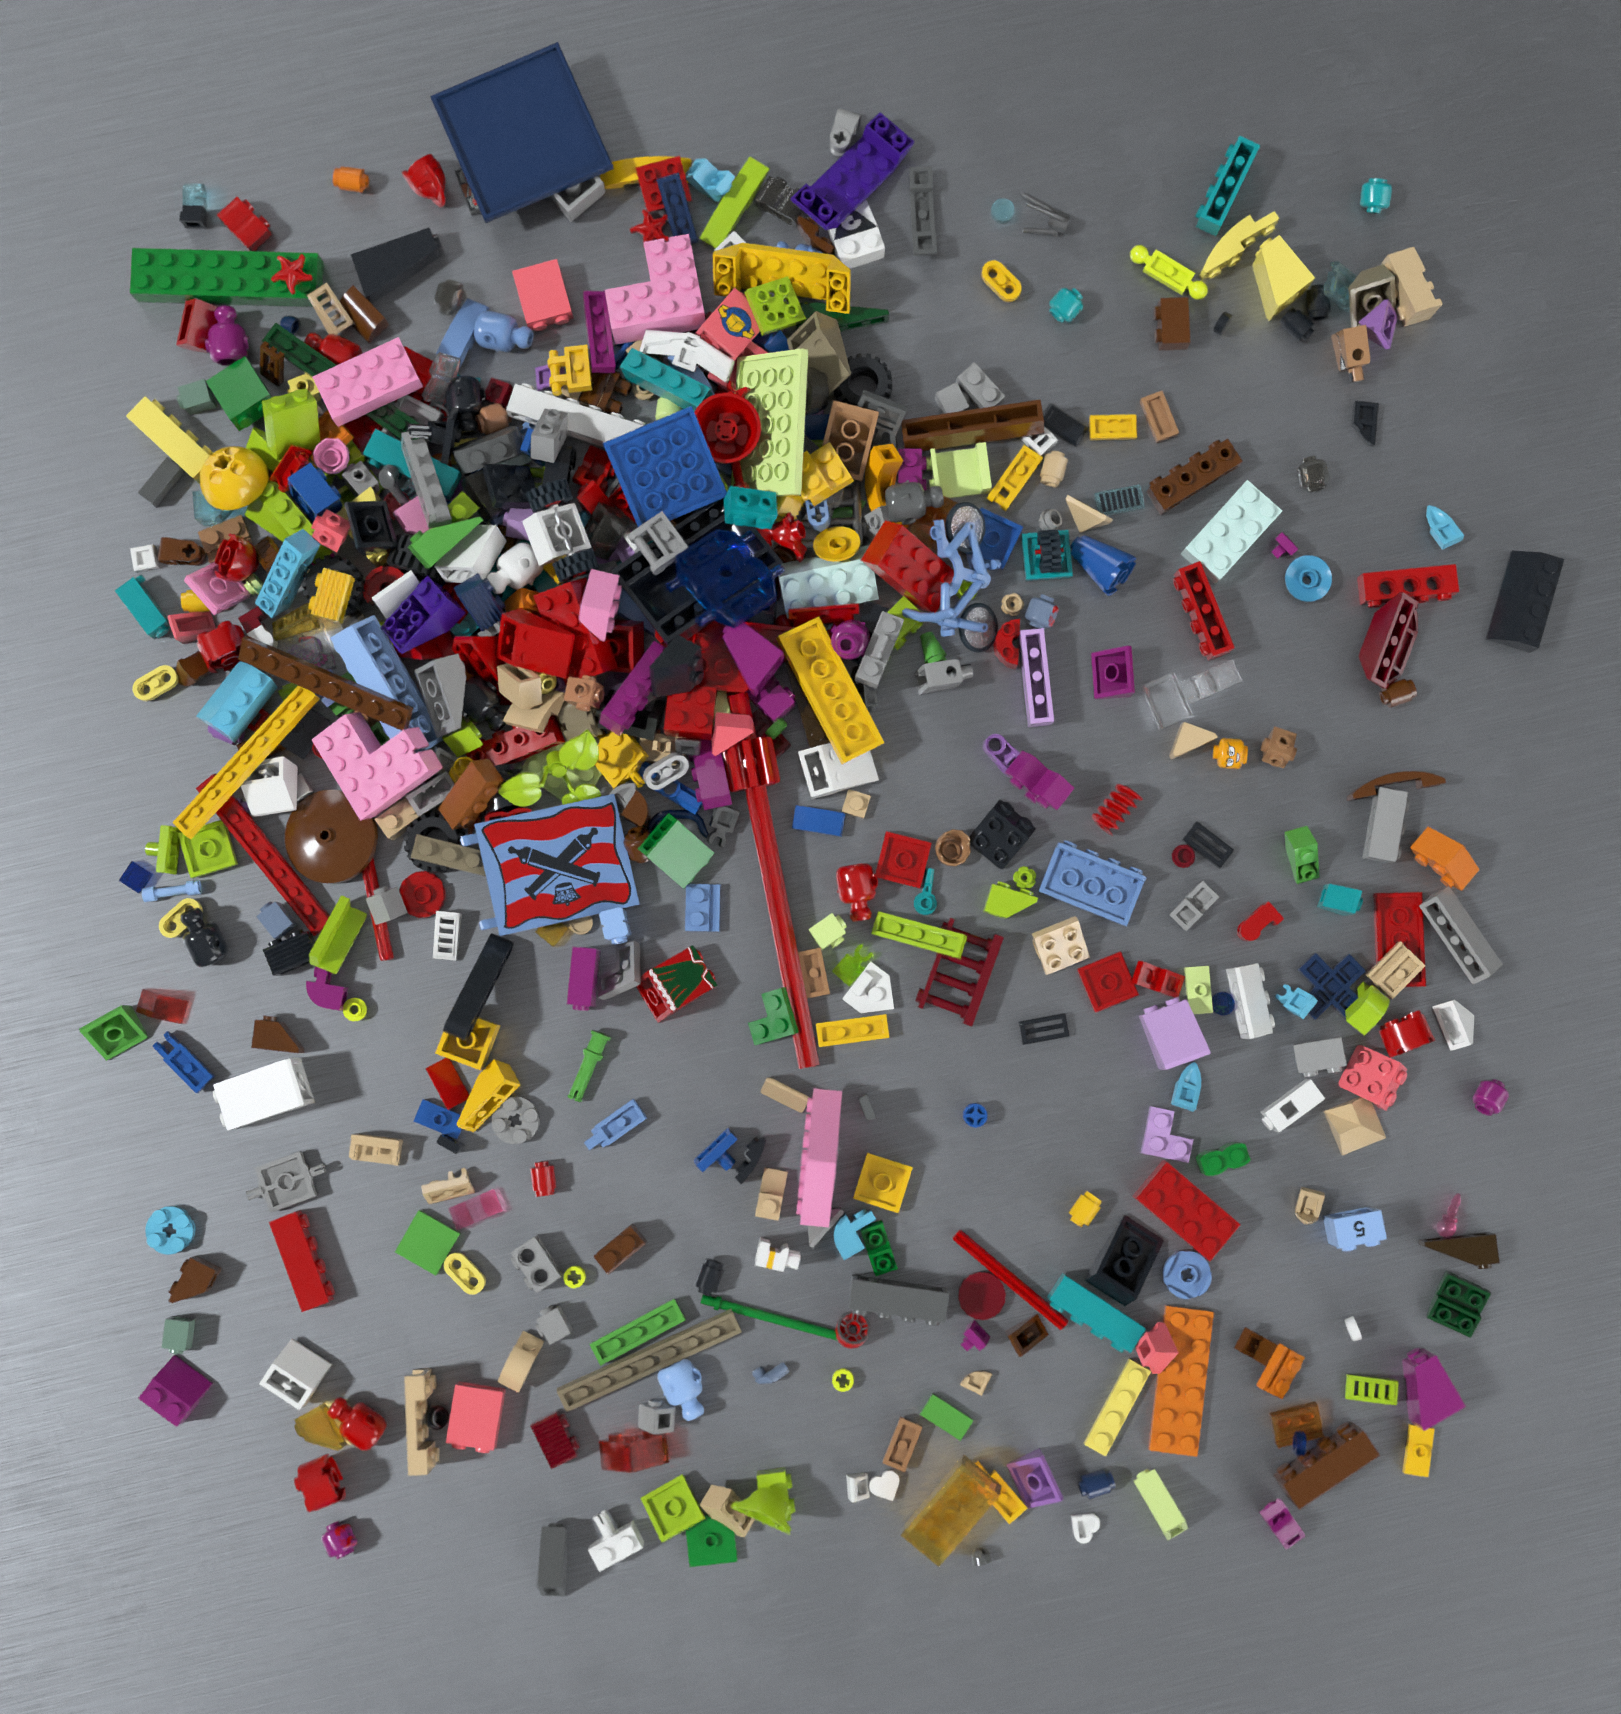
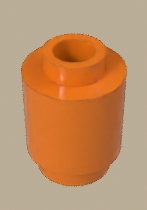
M341 166L334 169L333 185L334 187H339L340 190L362 193L364 188H368L369 176L365 174L364 169Z

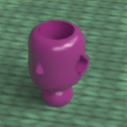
M217 307L214 314L218 323L209 329V339L205 340L206 351L210 353L214 363L230 366L244 356L247 358L249 336L246 335L245 329L241 325L235 323L237 312L234 307Z
M847 620L838 626H834L830 631L832 633L831 645L833 650L843 659L852 660L860 656L863 658L871 638L865 622Z

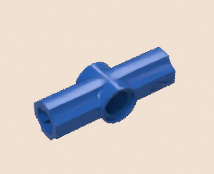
M646 761L638 771L642 778L645 769L651 765ZM653 773L651 778H656L658 773ZM678 780L672 782L677 785V789L673 794L665 793L664 787L654 790L694 815L697 814L703 805L702 802H697L696 792Z

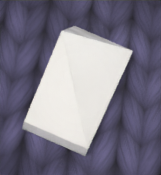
M1455 999L1432 1007L1450 1051L1473 1044L1474 1015Z

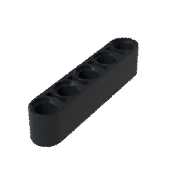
M493 933L490 934L445 1022L443 1032L464 1041L468 1039L514 946L513 941Z

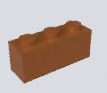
M489 759L471 761L438 809L453 830L468 829L475 824L476 818L487 807L491 797L498 792V788L504 779Z

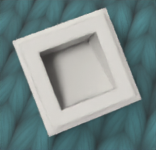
M302 773L297 775L298 804L304 798L314 793Z

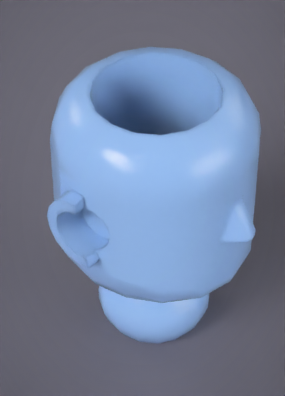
M682 1359L658 1372L657 1378L664 1396L670 1405H681L682 1416L685 1420H693L704 1413L703 1405L696 1398L702 1391L701 1373L697 1368H694L691 1361Z

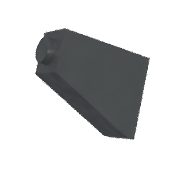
M549 1523L548 1527H541L537 1588L542 1596H566L568 1531L560 1523Z

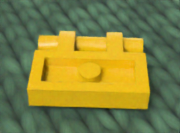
M587 344L564 347V356H558L557 350L549 351L547 365L551 372L549 386L552 388L553 395H561V387L563 385L568 386L569 393L592 390ZM561 367H566V374L560 375Z

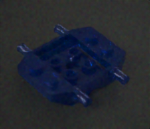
M716 529L675 556L677 576L665 584L669 592H673L680 586H685L705 608L706 612L695 618L700 627L710 620H715L731 628H736L776 602L777 596L774 579L784 573L785 569L781 564H778L770 570L761 560L754 557L747 543L755 539V535L751 530L739 536L734 531ZM728 570L732 575L730 577H723L720 575V572ZM758 578L759 581L725 604H722L723 600L728 599L732 594Z

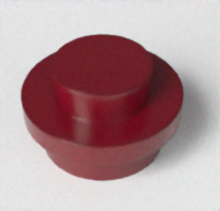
M1182 844L1174 848L1171 858L1177 867L1187 868L1194 863L1195 852L1192 847Z

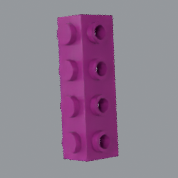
M653 641L601 712V725L618 736L621 735L625 728L628 730L635 720V714L638 710L642 711L648 702L647 698L652 692L649 667L663 652L665 647Z

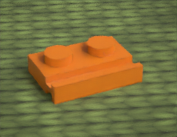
M1279 1343L1256 1386L1283 1399L1295 1375L1300 1370L1305 1357Z

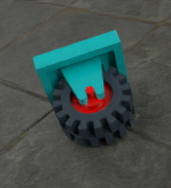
M1041 530L1037 533L1021 535L1025 581L1072 578L1069 530Z

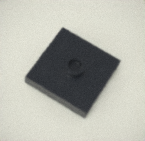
M311 708L279 744L304 760L313 746L312 739L324 731L330 720Z

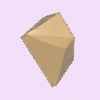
M1360 1096L1324 1110L1341 1155L1348 1154L1386 1138L1372 1102Z

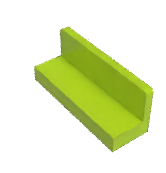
M340 896L309 953L310 964L333 974L338 973L367 918V913L350 906V898Z

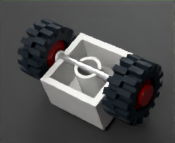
M555 480L528 491L526 496L534 514L522 522L539 566L553 563L552 565L559 582L582 577L585 574H589L591 569H599V564L593 549H590L591 545L575 503L558 506L573 499L567 480Z

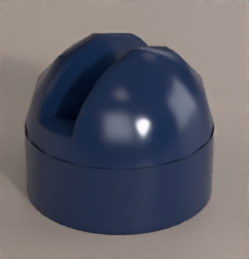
M285 316L280 320V326L293 335L297 333L300 325L299 318Z

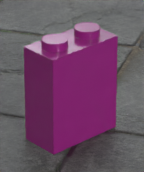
M572 947L567 1004L573 1005V1010L589 1011V1006L595 1007L601 950Z

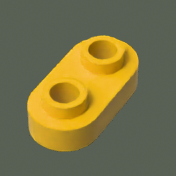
M992 260L983 266L982 280L1003 301L1013 302L1020 296L1021 283L1004 265ZM995 272L997 276L992 278L989 276V273ZM1011 288L1013 293L1008 294L1005 289Z

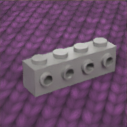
M1449 886L1432 894L1419 905L1473 985L1490 977L1503 965Z

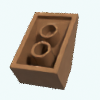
M833 400L822 446L830 442L852 479L862 481L879 411Z

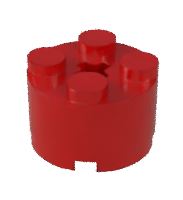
M224 621L217 626L218 628L210 632H202L196 637L198 640L197 647L211 673H218L216 669L223 668L224 672L233 670L236 664L241 661L238 660L245 634L239 625L232 624L231 621Z
M1420 1010L1400 1018L1401 1022L1397 1018L1379 1026V1034L1389 1058L1435 1041L1427 1020Z
M324 1454L303 1463L297 1468L298 1477L294 1478V1484L298 1492L302 1491L305 1498L304 1504L308 1512L318 1511L342 1501L346 1497L345 1487L341 1488L339 1481L343 1480L342 1473L333 1457L328 1458L329 1454Z

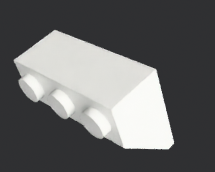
M1258 963L1226 969L1240 1039H1252L1272 1034L1275 1022L1273 1015L1268 1012L1267 1005L1270 1004V998L1267 990L1264 991L1262 981H1265L1263 968H1259Z

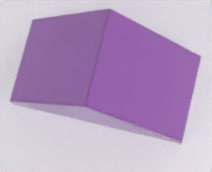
M1386 299L1359 321L1360 326L1366 325L1368 339L1384 349H1390L1398 315L1389 299Z

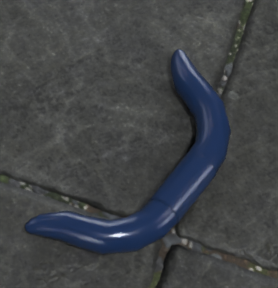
M663 810L656 813L650 819L647 828L652 833L658 823L669 813L676 819H690L695 822L700 834L707 839L709 834L702 817L698 813L694 815L687 810Z

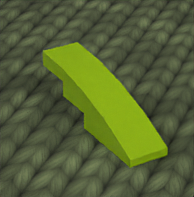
M751 156L748 158L732 182L731 189L724 195L700 236L701 240L717 248L730 235L731 231L735 230L745 210L749 209L770 168Z

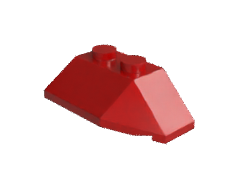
M456 636L453 640L452 650L455 654H459L466 670L473 676L478 675L485 681L489 680L496 687V692L500 696V705H512V702L499 692L497 666L507 663L496 657L497 636Z

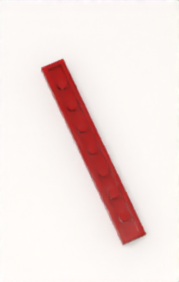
M216 773L212 774L196 788L199 793L215 777ZM232 794L216 812L217 816L310 932L316 936L322 931L330 915Z

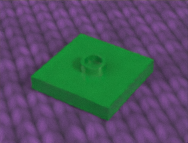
M704 1514L706 1519L686 1530L689 1567L738 1562L735 1533L721 1522L712 1519L708 1514Z

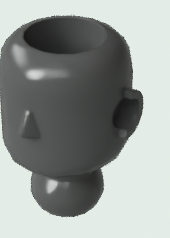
M906 480L904 483H895V485L889 486L885 491L889 519L893 522H902L903 525L913 524L916 522V519L922 518L926 514V507L940 508L944 505L942 488L940 486H932L929 490H923L920 483Z

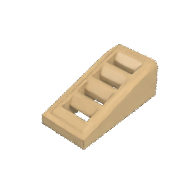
M327 283L307 295L329 334H338L354 323ZM326 293L327 297L319 302L317 297ZM330 301L332 306L324 310L322 306ZM335 310L337 314L330 318L328 313ZM339 318L341 323L335 326L333 322Z

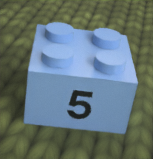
M1368 1206L1322 1215L1328 1244L1335 1246L1336 1249L1351 1251L1357 1249L1356 1245L1376 1246L1380 1245V1240L1387 1239L1381 1210Z

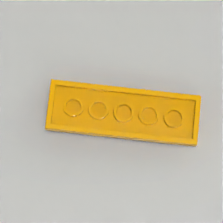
M819 617L776 638L842 765L885 743L840 656L833 650L831 639Z

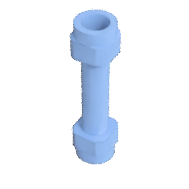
M200 880L186 881L185 885L158 889L154 886L143 888L142 899L144 902L158 901V898L181 894H187L188 896L201 894Z

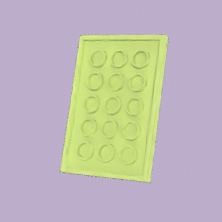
M806 349L737 357L736 390L743 387L750 388V392L746 394L745 399L755 407L761 422V434L757 446L746 458L740 460L743 479L750 486V489L776 492V497L801 495L808 350ZM733 472L731 475V486L735 484Z

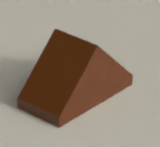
M1038 1314L1025 1319L1005 1331L1019 1357L1025 1355L1049 1335Z

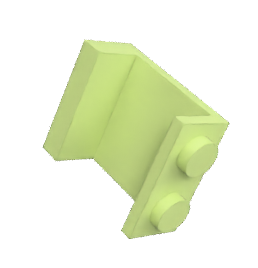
M986 442L976 443V447L972 449L935 453V449H930L929 457H926L927 471H931L932 479L929 480V489L932 486H940L943 499L988 494L991 492L992 485Z

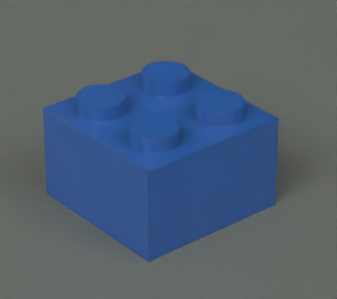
M309 463L287 478L291 497L312 523L317 516L322 517L327 509L335 514L341 510L343 505L340 501L341 495L335 486L330 487L325 481L327 478L319 467L316 469L312 463Z

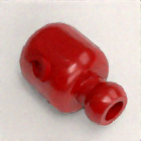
M312 332L304 340V343L336 365L363 354L362 348L358 344L334 333L328 334L322 339L319 334Z
M861 863L839 867L836 872L837 893L841 902L851 904L850 919L853 922L870 919L872 912L868 907L867 901L874 899L876 887L878 886V878L873 873L871 865Z
M337 1397L327 1410V1414L331 1419H338L341 1422L339 1426L341 1436L362 1451L370 1450L380 1439L387 1427L386 1420L363 1402H358L353 1407H350L343 1397Z

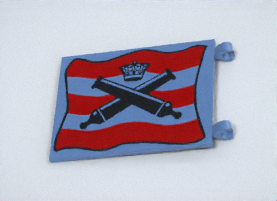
M614 794L474 824L476 834L465 835L460 838L462 846L478 843L495 914V918L479 922L481 930L498 927L499 936L600 914L602 911L639 905L628 852L623 844L625 838Z

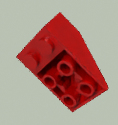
M518 608L503 613L501 616L496 657L515 667L566 679L569 676L575 634L523 608Z

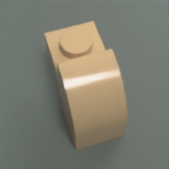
M523 1331L502 1369L498 1383L519 1393L544 1341Z

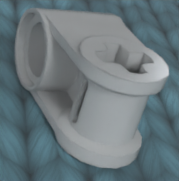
M841 108L838 109L830 134V151L834 156L841 157L851 148L860 126V114Z

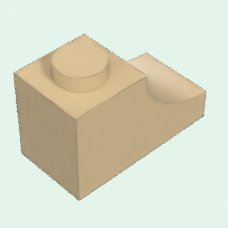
M764 1167L755 1213L756 1217L779 1221L788 1171Z
M711 1485L700 1503V1506L712 1519L721 1522L740 1537L745 1538L755 1519L731 1508L734 1502L742 1500L729 1488Z

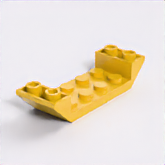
M739 243L713 252L714 295L727 297L734 288L740 291V289L753 288L788 276L796 296L826 300V311L847 314L850 312L851 270L834 255L750 243Z

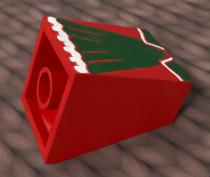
M692 945L644 973L640 977L641 984L636 986L659 1023L717 986L713 972L705 966L702 954Z

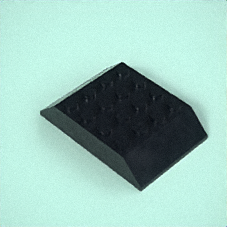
M724 498L702 507L674 527L690 551L668 565L661 573L653 574L650 569L651 565L641 551H638L611 570L612 574L619 575V584L667 645L677 634L685 639L695 635L762 588L783 564L755 527L736 526L725 523ZM654 541L648 544L657 559L664 556Z

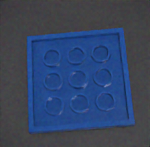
M692 406L603 442L638 527L662 511L670 521L725 498L727 494Z

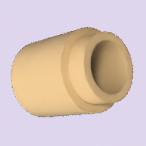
M1051 451V453L1045 455L1040 473L1042 484L1058 487L1059 483L1063 481L1068 463L1064 453Z

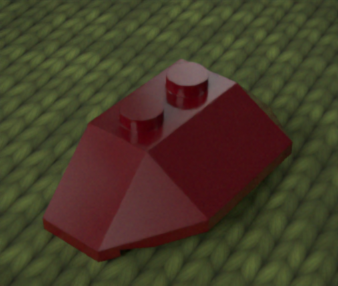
M1404 592L1398 593L1374 613L1358 656L1367 679L1383 689L1389 687L1391 683L1402 676L1418 634V601Z

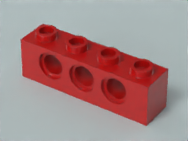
M1456 564L1362 573L1357 577L1360 605H1368V608L1381 607L1382 603L1389 602L1400 592H1404L1418 601V603L1428 602L1429 598H1437L1438 601L1451 600L1452 596L1459 592ZM1427 580H1432L1435 583V590L1428 587ZM1404 582L1412 585V592L1405 590ZM1381 584L1388 586L1389 594H1384L1381 591Z

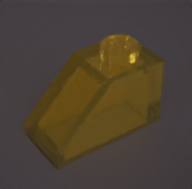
M325 1402L294 1419L296 1423L294 1427L297 1434L303 1437L306 1442L336 1451L341 1450L347 1445L339 1432L335 1420L328 1416V1407Z

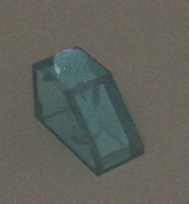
M192 491L194 519L205 527L217 525L218 522H224L234 511L217 509L206 501L202 491Z

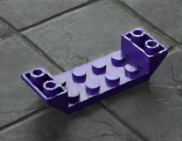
M879 112L865 126L862 137L811 186L806 183L791 197V201L825 230L837 228L897 169L915 141Z

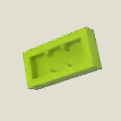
M463 491L448 505L452 523L468 520L479 509Z
M161 825L159 842H147L145 846L146 855L157 856L156 872L177 875L180 848L178 833L181 832L177 827Z

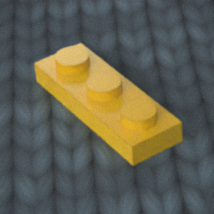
M886 1014L816 1023L819 1047L889 1038Z

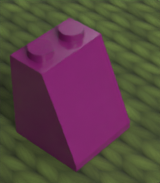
M737 618L734 622L730 621L722 631L724 633L723 639L747 687L756 698L784 662V654Z
M1416 1348L1407 1353L1408 1357L1403 1359L1402 1363L1408 1417L1411 1423L1426 1431L1466 1406L1435 1354L1424 1348Z

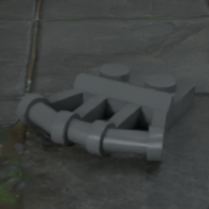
M863 390L857 406L879 411L875 427L878 430L871 443L869 454L873 446H878L884 431L890 433V444H893L898 451L897 432L906 414L907 406Z

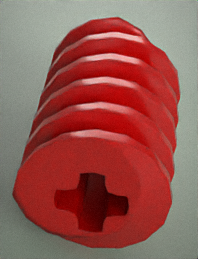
M1117 784L1115 786L1117 792L1111 791L1109 793L1112 800L1105 799L1103 803L1106 807L1099 806L1097 808L1100 814H1092L1095 824L1111 836H1113L1110 831L1111 828L1119 829L1116 821L1125 822L1122 814L1131 815L1128 807H1137L1133 800H1143L1138 793L1126 785Z

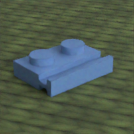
M688 884L686 886L685 931L720 932V884Z

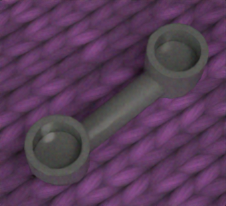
M385 465L380 470L379 482L382 487L389 489L399 504L403 506L409 500L396 484L400 473L395 466Z

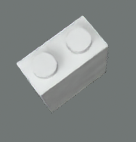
M477 525L440 558L434 567L445 582L462 583L477 573L484 579L491 571L507 541L496 525Z

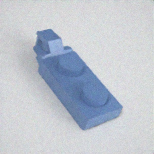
M632 1099L595 1125V1128L591 1130L594 1136L586 1140L584 1144L589 1150L599 1143L604 1148L647 1119V1116L636 1100Z

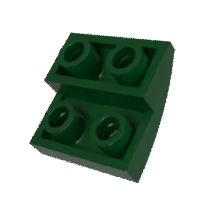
M1445 1271L1426 1317L1471 1338L1482 1319L1480 1314L1490 1298L1491 1292L1449 1271Z

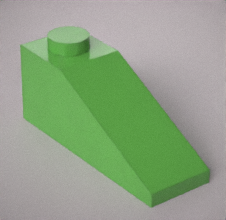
M476 517L432 528L424 533L419 530L409 539L412 543L408 546V549L428 569L480 524L483 519Z

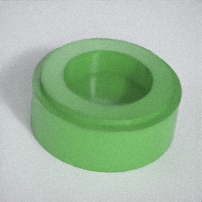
M783 718L778 719L767 729L765 734L767 737H771L772 740L775 739L787 728V722Z

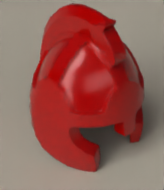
M427 154L415 161L409 167L408 172L407 170L401 171L410 188L418 196L432 199L439 208L445 205V175L440 163L432 154Z

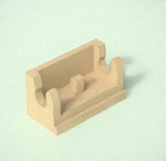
M358 1133L351 1134L349 1158L351 1160L399 1166L403 1139Z

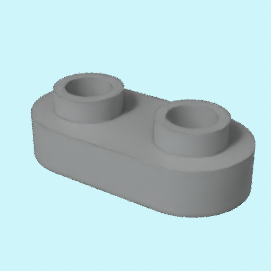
M670 753L647 767L643 773V780L653 790L662 789L682 777L688 771V760L681 753ZM677 760V765L672 766L673 761ZM653 773H658L656 778H651Z

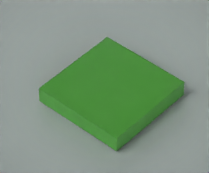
M418 1210L395 1253L436 1276L461 1233L422 1210Z

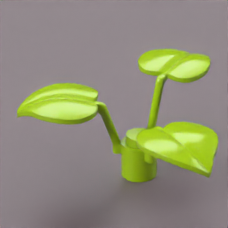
M587 729L579 736L567 741L559 751L555 750L548 753L546 756L547 766L543 767L544 773L541 781L536 773H522L501 785L498 789L499 794L514 805L522 807L532 805L540 799L542 795L540 787L545 785L548 772H550L554 777H563L571 792L562 797V805L601 797L600 790L593 784H581L574 790L566 773L568 768L573 770L576 767L579 770L585 771L596 764L599 758V750L594 736Z

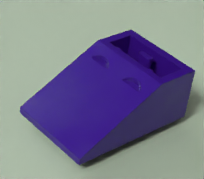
M427 575L380 628L398 651L403 654L451 630L466 612L445 588Z

